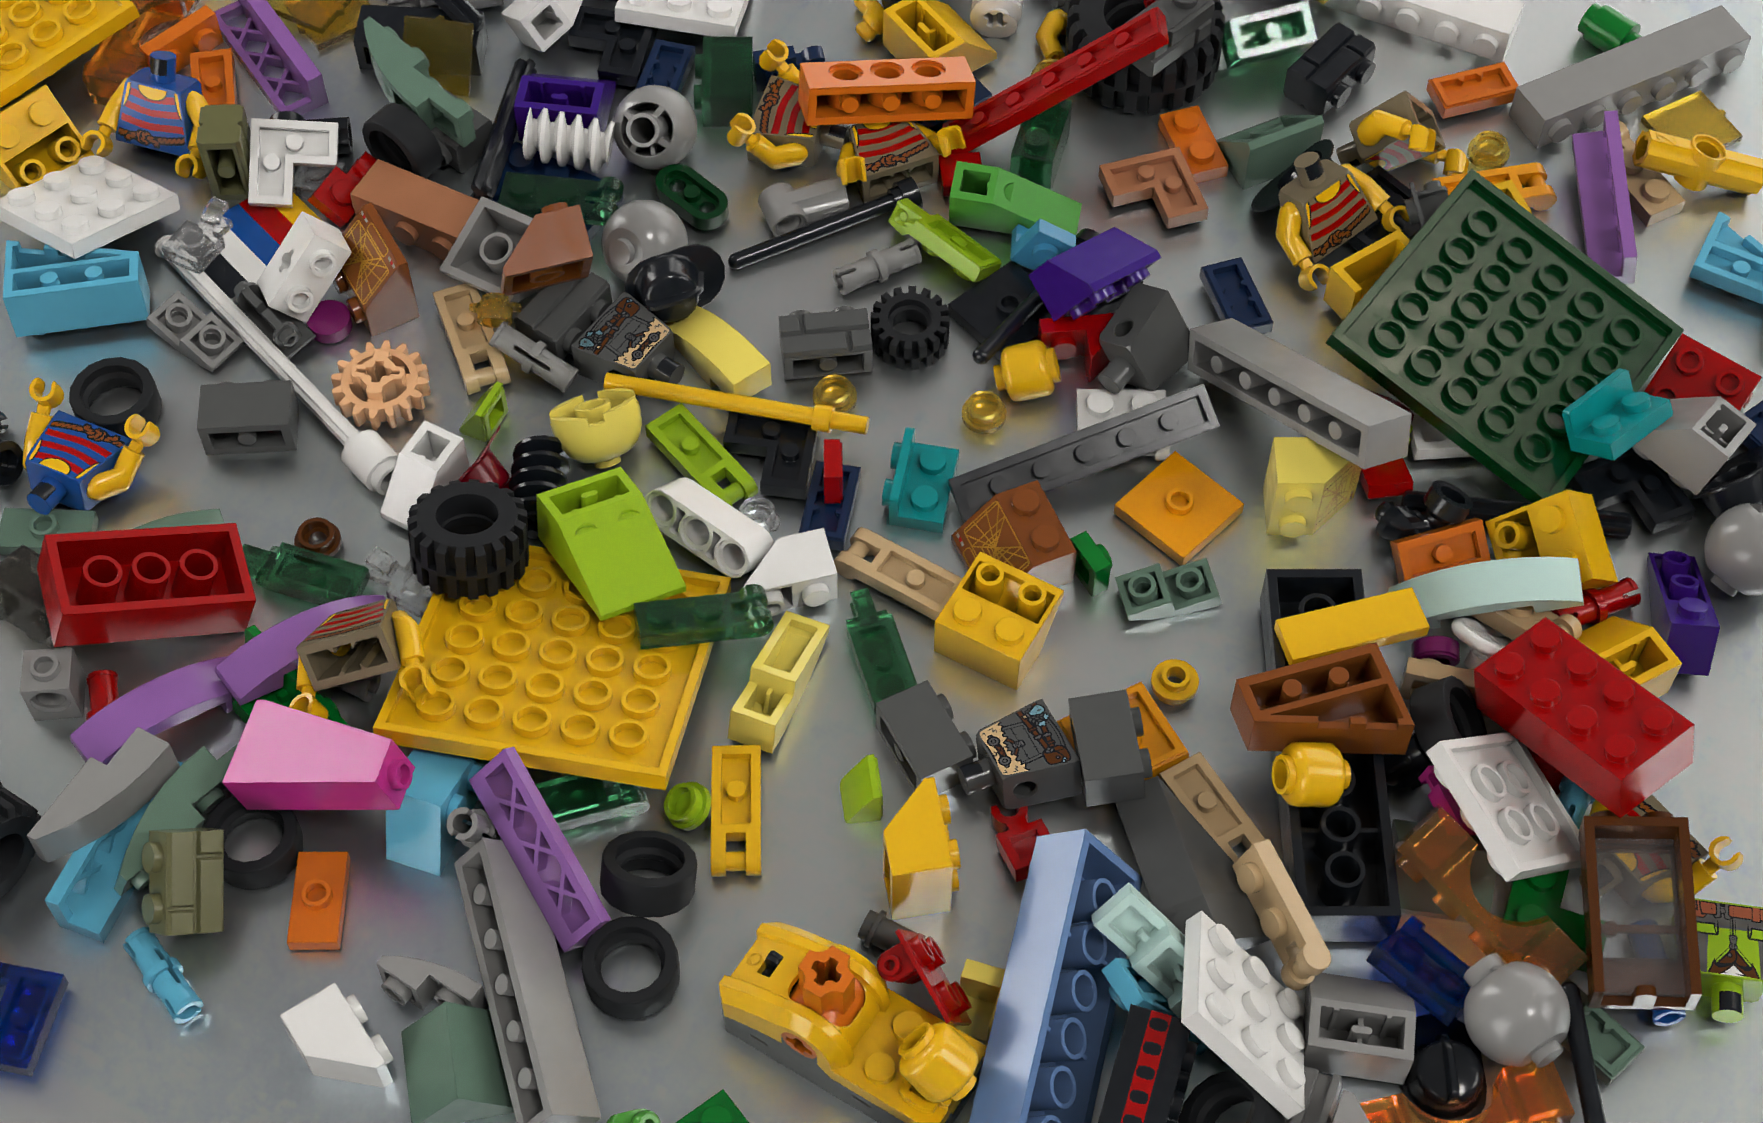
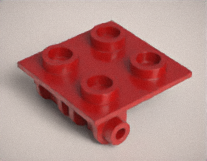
M1682 333L1644 392L1667 399L1721 396L1740 411L1749 404L1754 395L1752 392L1762 377Z
M902 929L896 930L895 933L900 943L882 953L878 958L877 971L879 975L886 981L915 984L922 980L946 1024L967 1026L972 1024L966 1012L972 1008L971 1003L959 983L955 981L950 984L941 968L946 963V960L935 940L931 936L925 939L920 933Z

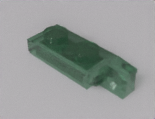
M284 542L281 543L280 547L272 546L270 551L247 544L243 545L250 577L255 578L257 585L267 590L313 604L322 605L335 600L361 596L371 578L369 569L365 566Z
M864 588L850 592L852 600L850 608L854 618L846 620V627L851 649L873 712L876 714L877 702L917 685L892 613L888 614L886 609L876 612L869 589Z

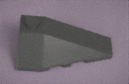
M1158 776L1145 780V798L1115 802L1152 904L1184 935L1186 920L1202 910L1216 924L1224 925L1231 932L1236 943L1244 950L1270 940L1264 934L1260 919L1247 894L1241 890L1238 884L1236 873L1232 868L1234 862Z

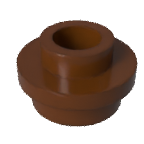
M319 517L304 521L299 526L294 538L297 553L301 558L309 562H323L337 554L342 544L339 529L333 523ZM319 540H323V541H324V542H322V543H320V544H313V543H315L316 541H319Z

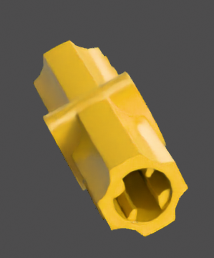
M1648 130L1647 132L1642 131L1635 142V149L1632 155L1634 166L1672 175L1680 185L1689 190L1702 191L1707 185L1746 195H1757L1763 186V159L1726 150L1725 146L1712 136L1698 134L1692 140Z

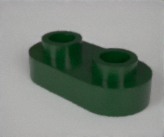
M672 164L664 167L657 174L656 190L659 200L697 229L713 230L722 226L727 221L729 216L727 196L694 169L683 164Z

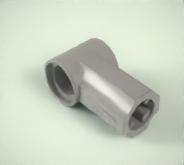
M841 177L830 178L795 189L788 183H775L764 189L758 199L759 206L774 237L849 209L846 187L842 185Z

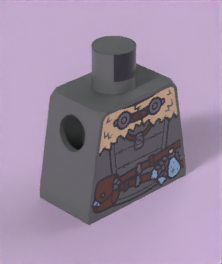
M625 291L571 345L574 366L579 369L578 374L601 384L604 383L607 372L678 384L685 371L684 365L674 360L676 354L672 330Z
M1043 699L1037 700L980 729L976 734L978 760L957 768L960 783L967 795L992 787L1003 808L1009 810L1072 797L1082 793L1080 759Z

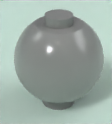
M647 85L633 90L620 102L614 115V139L619 150L630 162L644 169L661 170L668 165L678 164L690 153L697 137V119L692 106L682 94L667 86Z
M635 200L619 207L607 220L601 239V248L606 264L624 282H626L629 272L639 262L688 245L687 231L680 217L665 204L654 200Z
M1745 503L1726 510L1713 522L1705 539L1704 554L1706 564L1715 574L1711 582L1732 597L1738 591L1747 596L1763 595V505Z
M1497 953L1483 957L1465 972L1463 978L1470 986V990L1464 1001V1023L1470 1039L1485 1056L1507 1066L1526 1067L1535 1063L1538 1068H1541L1554 1061L1563 1052L1564 1049L1560 1044L1565 1040L1569 1031L1571 1014L1567 995L1554 976L1543 968L1528 962L1514 961L1504 964Z

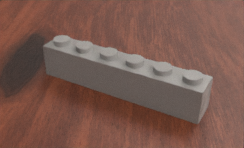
M1721 5L1518 86L1509 116L1536 149L1552 142L1559 143L1569 135L1601 125L1604 122V111L1618 110V116L1621 114L1627 115L1634 112L1638 107L1656 100L1662 101L1675 92L1690 86H1699L1707 79L1722 73L1735 71L1745 59L1744 55L1751 36Z
M1233 318L1190 329L1187 370L1362 469L1407 457L1412 413Z
M483 837L454 862L516 1123H596L602 1117L554 933L503 841Z

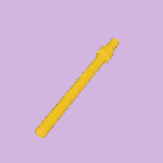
M609 372L606 373L603 383L604 390L615 388L632 389L637 396L811 425V429L814 431L831 433L832 429L866 435L869 428V417L835 411V406L816 403L815 407H808Z

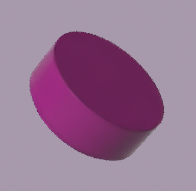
M325 300L318 304L307 321V326L315 334L314 340L324 344H333L344 340L350 334L353 322L350 311L345 304L336 300Z
M1446 636L1422 637L1411 644V657L1417 659L1430 658L1442 664L1455 667L1460 662V644L1457 640Z

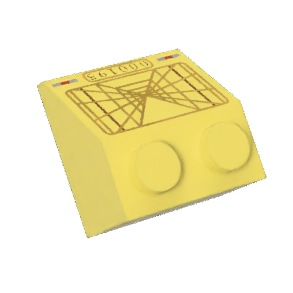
M1274 437L1262 489L1266 535H1282L1289 538L1313 535L1354 498L1362 468L1307 437Z

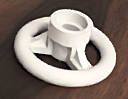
M1460 617L1454 619L1451 624V629L1456 637L1471 649L1464 661V664L1470 669L1476 668L1513 641L1483 622Z

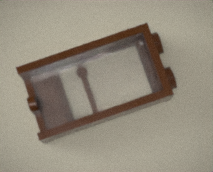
M1610 810L1598 811L1591 814V816H1583L1578 832V841L1580 845L1588 1008L1695 1010L1702 996L1688 817H1674L1669 812L1653 811L1643 816H1623L1620 819Z

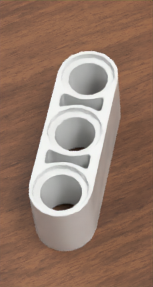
M678 478L650 491L645 496L647 505L662 533L731 578H739L756 569L774 544L770 533L764 527L689 478Z

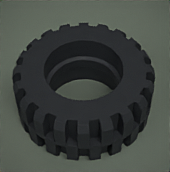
M1070 0L1067 16L1065 56L1132 19L1146 8L1143 0ZM1213 0L1215 5L1213 17L1210 18L1212 20L1210 35L1201 42L1194 43L1193 48L1155 76L1148 77L1134 65L1130 64L1083 91L1093 100L1097 97L1100 98L1102 105L1114 109L1115 106L1124 108V113L1136 114V111H1147V115L1159 114L1161 109L1168 108L1170 112L1181 108L1184 101L1191 103L1202 95V91L1210 87L1214 81L1215 73L1218 72L1225 29V15L1222 13L1223 6L1220 0Z

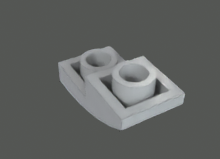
M179 290L146 319V325L181 354L211 372L244 344V341L212 312L205 315Z
M383 955L376 963L383 980L382 989L389 997L401 1005H405L409 1001L424 1011L434 998L439 1005L446 1001L482 1009L489 1007L481 984L448 967L430 961L403 956Z

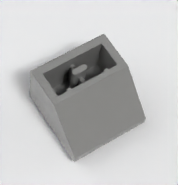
M1721 396L1670 399L1673 416L1632 446L1633 450L1640 457L1653 461L1667 472L1670 479L1677 486L1688 489L1697 496L1757 425Z
M1326 973L1315 976L1305 991L1304 1066L1318 1069L1319 1073L1338 1074L1346 1077L1404 1085L1414 1062L1416 1008L1411 986Z

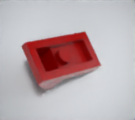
M1115 313L1084 315L1076 320H1073L1071 316L1062 317L1056 321L1052 318L1039 319L1038 340L1042 341L1047 349L1053 347L1058 360L1083 356L1087 381L1089 383L1110 362L1099 343V338Z

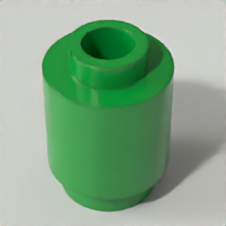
M1594 3L1585 12L1578 25V31L1583 34V39L1603 52L1642 37L1639 34L1640 24L1609 5L1601 6L1598 3Z

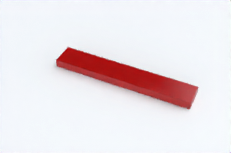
M1158 6L974 106L972 119H952L945 122L942 128L952 125L961 127L966 148L953 149L951 154L972 151L1169 44L1165 15Z

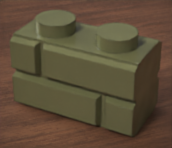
M240 104L205 105L200 108V127H198L196 143L213 197L218 201L248 199L251 130L249 123H247L244 106H240Z
M214 828L149 830V842H146L142 849V865L145 872L149 873V894H145L142 900V916L144 922L149 924V932L165 936L224 931V830Z

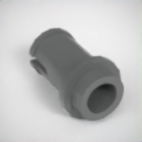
M870 910L857 937L865 941L864 946L867 948L874 945L887 951L900 943L895 933L896 930L914 931L886 918L887 912L881 910L880 913Z

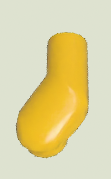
M854 0V5L863 14L862 18L864 19L856 25L855 31L866 42H871L877 34L881 35L883 33L884 7L877 0Z
M1062 9L1048 12L1035 36L1048 65L1065 57V53L1058 40L1060 34L1066 35L1068 13H1065Z

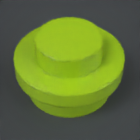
M697 782L676 784L669 790L664 801V811L673 826L684 831H690L699 827L707 818L711 808V796L708 789Z

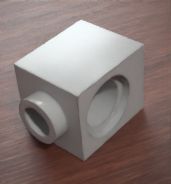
M73 647L24 650L20 694L34 720L83 717L86 674Z

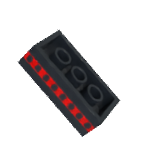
M1131 1004L1098 1123H1178L1198 1043L1189 1041L1190 1030L1181 1023V1018Z

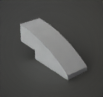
M137 727L107 765L90 757L27 834L39 859L49 863L77 851L109 833L140 810L159 792L165 782L180 767L171 745Z

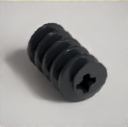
M546 435L528 437L517 443L513 450L509 489L514 492V497L522 500L524 510H527L529 539L540 540L538 537L536 494L568 484L566 475L570 469L568 461L570 457L562 450L561 442L557 437Z

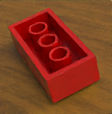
M236 523L44 535L37 572L54 647L245 632L256 603V597Z
M1547 617L1543 618L1474 669L1476 708L1620 819L1693 764L1695 724Z

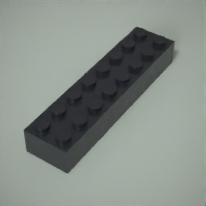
M1266 569L1260 596L1266 671L1289 665L1274 630L1275 621L1297 614L1364 599L1362 569ZM1274 751V759L1282 752ZM1341 753L1343 759L1347 760L1350 765L1351 781L1349 787L1344 790L1340 800L1333 806L1295 807L1289 805L1282 798L1281 794H1278L1284 867L1324 942H1392L1402 915L1383 754Z

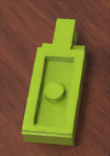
M908 198L898 200L888 222L901 235L909 234L919 241L925 252L942 258L954 267L953 270L959 277L975 283L999 270L1002 264L1001 259L939 214L930 215Z

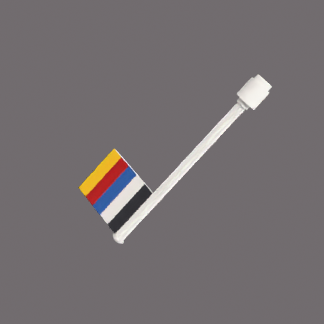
M293 192V208L249 206L248 199L177 238L172 235L160 237L154 246L155 254L158 257H163L282 381H292L296 396L344 445L341 455L342 462L370 491L386 495L399 454L376 431L364 430L359 432L235 304V286L241 281L254 282L258 285V279L300 213L303 211L313 217L320 218Z

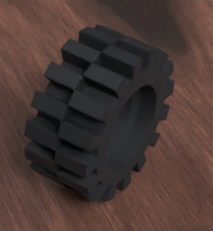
M908 286V293H903L901 287L894 288L893 297L886 292L881 295V303L875 302L870 318L872 346L874 345L875 354L878 357L883 354V362L890 365L893 360H896V368L903 370L905 363H911V369L917 370L919 369L920 361H923L926 367L933 364V356L939 360L944 355V349H947L949 344L950 316L947 305H942V298L936 294L930 299L931 290L923 288L921 294H917L916 286ZM913 321L924 325L927 329L918 334L908 335L896 331L893 327L902 322Z

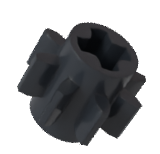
M1415 733L1411 736L1405 755L1383 754L1386 782L1391 786L1399 784L1402 789L1409 786L1411 790H1414L1423 785L1418 777L1428 766H1433L1420 747Z

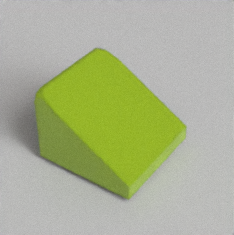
M495 382L479 398L459 428L462 434L485 443L490 439L508 413L503 383Z
M874 754L866 755L840 782L844 819L848 824L880 821L881 817H883V794L877 757Z

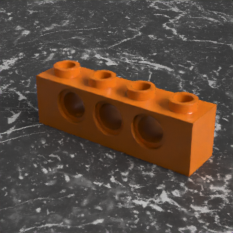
M965 56L800 63L798 102L807 126L972 119L976 80Z

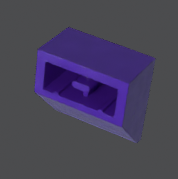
M536 73L522 75L514 103L519 141H523L530 107L535 119L538 118L543 108H548L551 122H554L559 112L563 111L565 112L567 125H571L576 115L579 114L582 116L583 127L587 129L593 118H598L600 131L604 132L615 94L616 81Z
M1113 227L1047 260L1028 276L1054 321L1068 314L1071 315L1073 320H1076L1094 310L1097 304L1103 301L1109 303L1130 291V287L1148 278L1150 273L1147 268L1162 257L1155 248Z

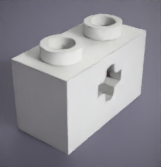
M302 211L257 281L268 306L307 323L352 251L339 228Z

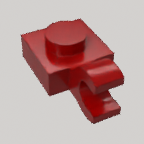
M365 151L354 162L347 173H344L336 166L307 201L339 228H342L355 213L350 193L377 160Z

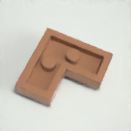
M1179 147L1099 165L1098 177L1112 207L1153 198L1167 229L1207 220L1209 208Z

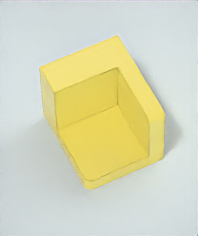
M966 959L961 974L960 986L966 993L972 1006L971 1009L966 1011L972 1024L968 1026L950 1025L984 1045H988L1005 969Z

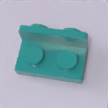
M1619 368L1566 407L1562 412L1571 451L1616 460L1672 417L1673 410L1670 399L1652 396L1646 392H1634L1629 371Z
M905 428L902 443L894 442L890 468L896 469L894 480H885L882 493V506L889 507V525L943 534L951 498V490L947 480L954 478L956 475L959 449L915 443V428Z

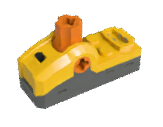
M782 922L761 923L756 930L757 940L732 975H724L719 982L725 1030L878 1123H954L978 1086L987 1046L952 1026L977 1052L978 1065L973 1074L977 1081L972 1090L958 1101H954L952 1098L940 1103H932L926 1100L900 1074L899 1061L901 1055L898 1053V1049L905 1037L918 1025L925 1022L931 1025L946 1022L887 988L886 981L879 975L877 967L855 950Z

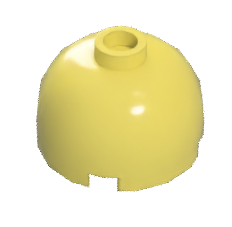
M615 388L597 391L598 398L585 402L583 395H580L550 410L549 416L552 433L561 442L562 450L570 458L582 463H594L595 468L599 469L608 468L620 463V456L631 450L638 441L642 426L639 401L636 399L635 392L632 389Z

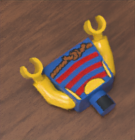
M169 51L152 52L150 54V67L141 69L121 82L110 97L97 121L100 125L98 131L90 130L84 133L81 137V148L90 151L95 140L100 138L101 144L96 155L106 157L113 150V142L110 135L111 133H116V140L180 156L175 163V171L179 176L187 179L190 175L191 166L194 164L192 176L199 180L205 178L207 175L196 143L198 127H200V108L208 105L205 97L202 95L201 83L196 78L176 74V54Z
M39 377L32 380L29 386V393L38 402L36 412L31 411L23 449V467L27 471L30 488L32 489L27 495V501L31 508L43 515L49 514L58 503L76 510H91L102 500L126 492L130 488L145 456L142 453L143 447H150L158 442L160 438L159 428L151 421L145 425L146 421L142 416L133 414L125 422L124 430L128 436L125 437L60 410L54 416H51V409L59 406L64 399L62 388L53 381L50 393L42 397L45 390V382Z

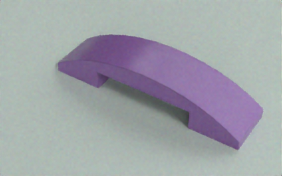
M384 595L348 597L328 602L294 615L255 636L231 653L216 666V674L240 706L283 687L284 675L298 669L299 654L296 647L330 615L386 598Z
M226 657L209 659L176 669L133 689L101 709L70 735L71 743L85 763L92 757L107 765L137 727L156 735L221 705L226 713L233 711V696L216 674V666Z

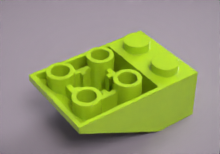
M622 467L536 494L539 539L601 621L686 591V584L642 492Z

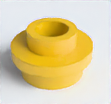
M1178 659L1165 660L1159 663L1152 672L1151 688L1157 698L1167 705H1182L1192 699L1198 690V674L1185 661ZM1177 677L1183 681L1180 683H1173L1169 681L1168 678Z

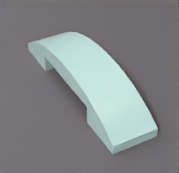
M1521 557L1470 563L1423 574L1388 588L1389 592L1412 587L1428 621L1429 629L1441 628L1440 620L1520 607L1533 606L1535 612L1538 613L1584 606L1578 558Z

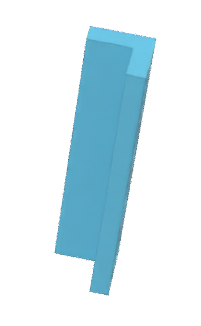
M153 798L109 833L72 853L44 900L60 927L97 941L105 942L136 889L133 886L120 896L114 887L120 865L136 826Z

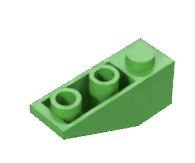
M957 161L949 197V222L956 226L1012 234V230L1018 224L1030 229L1039 219H1043L1077 235L1082 203L1000 167Z

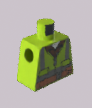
M1695 898L1702 996L1711 997V1014L1714 1020L1723 1023L1739 1022L1744 1018V1002H1757L1763 995V907ZM1674 914L1671 918V926H1675ZM1673 935L1676 948V936Z

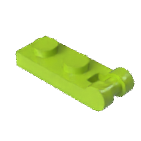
M682 403L645 425L646 436L684 477L695 481L732 507L740 499L747 501L758 494V487L750 474ZM727 478L732 484L722 489L717 483Z

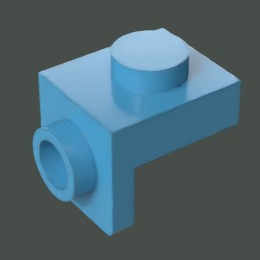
M1039 219L1030 229L1018 224L1012 230L1010 260L1034 271L1047 260L1075 247L1076 235L1043 219Z

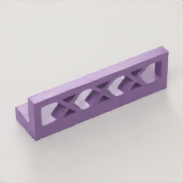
M238 0L213 11L216 13L223 39L276 112L292 111L302 116L329 103L322 74L267 0ZM243 14L248 19L244 28L227 26L225 23ZM248 41L266 43L263 52L245 51ZM273 66L284 68L285 70L281 79L264 76L266 67ZM286 91L302 93L305 97L288 106H285L282 102Z
M1618 110L1604 111L1603 131L1572 134V148L1585 251L1589 258L1623 284H1635L1637 250Z
M515 747L505 748L469 779V782L564 953L586 946L589 937L609 922L611 918Z

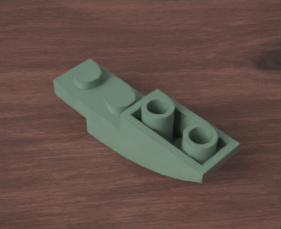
M370 16L363 21L372 65L377 80L389 102L404 105L419 116L430 130L437 127L463 148L474 141L476 134L472 109L463 99L454 98L443 89L436 79L430 77L428 71L430 64L426 55L419 48H412L402 41L389 26L383 27Z
M237 745L218 760L205 746L201 747L165 782L150 802L136 826L120 865L114 887L120 896L133 886L140 891L149 885V873L145 872L142 865V849L144 844L149 842V830L202 828L205 819L197 810L204 815L217 806L226 796L223 792L226 787L222 781Z

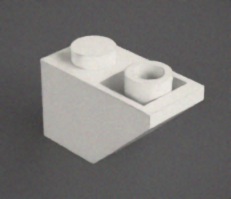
M515 0L501 13V16L523 45L545 52L574 25L583 0Z
M424 420L398 455L380 511L381 517L408 530L407 518H409V510L412 505L417 504V498L423 493L430 494L431 488L437 485L446 486L449 485L450 481L458 480L470 467L464 439Z
M824 528L779 537L743 586L747 619L757 616L771 617L784 610L802 606L816 607L825 604L829 600L838 599L837 570Z
M335 982L280 1015L288 1035L314 1076L382 1088L393 1083L387 1064L394 1059L387 1045L378 1033L371 1038L362 1026L363 1023L368 1021V1017L354 994L345 998Z

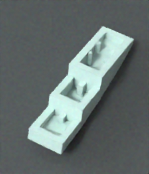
M1128 882L1091 915L1093 926L1129 957L1131 967L1167 998L1170 1010L1181 1018L1185 935Z

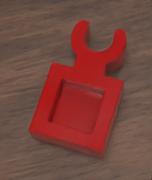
M997 805L991 806L992 827L998 833L996 834L997 848L1015 882L1025 880L1028 876L1037 836L1049 835L1050 833L1042 818L1029 822L1028 806L1016 808V814L1013 816H1004L1000 813Z

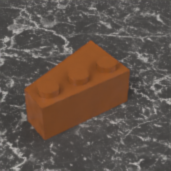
M1376 642L1236 679L1230 711L1247 751L1282 752L1292 742H1327L1334 744L1341 753L1405 755L1415 727Z

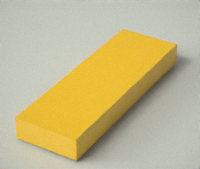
M1412 587L1277 619L1274 626L1275 633L1289 665L1375 642L1378 647L1427 636L1430 628Z

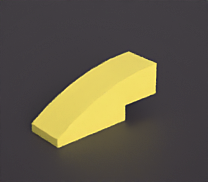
M696 306V309L687 318L678 322L665 323L673 332L675 348L710 388L717 385L722 392L752 397L772 385L771 363L736 329L710 311Z
M789 611L784 613L753 662L750 669L749 682L731 709L728 739L745 745H761L762 751L773 753L807 687L828 636L830 625Z

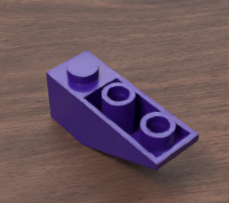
M1667 551L1664 554L1648 553L1647 567L1651 626L1654 627L1682 662L1678 674L1709 676L1720 625L1696 558L1679 551Z

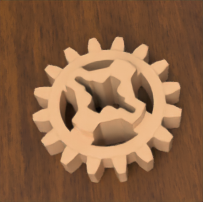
M384 340L381 348L377 349L374 348L371 342H366L365 352L360 353L355 349H351L349 351L352 359L350 362L344 360L337 362L339 373L331 375L334 387L332 394L336 406L340 407L341 414L345 418L353 416L355 426L360 427L367 420L371 422L373 430H378L381 422L387 421L388 425L393 429L396 428V419L399 417H403L409 422L413 420L412 408L420 410L425 408L423 397L429 396L431 393L427 365L422 364L418 352L409 355L406 344L402 343L394 350L391 349L389 340Z

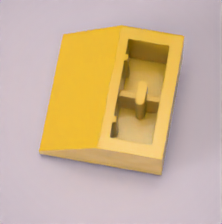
M902 0L883 10V46L896 59L965 56L972 72L997 59V52L946 3L937 0Z
M47 85L33 90L0 111V180L11 190L18 187H26L43 179L50 172L62 171L77 164L83 157L94 155L92 150L86 151L81 148V134Z
M1564 490L1485 521L1496 560L1521 557L1578 558L1582 590L1596 588L1598 590L1618 582L1592 494Z
M979 552L935 620L934 651L1017 691L1041 652L1063 598L1064 590L983 552Z
M1615 616L1582 631L1580 638L1577 639L1656 697L1669 692L1682 665V662L1654 627Z
M934 777L923 779L883 831V878L892 920L951 911L952 892L959 891L957 869L961 868L957 840L949 838L948 824H951L949 802L946 794L938 795Z

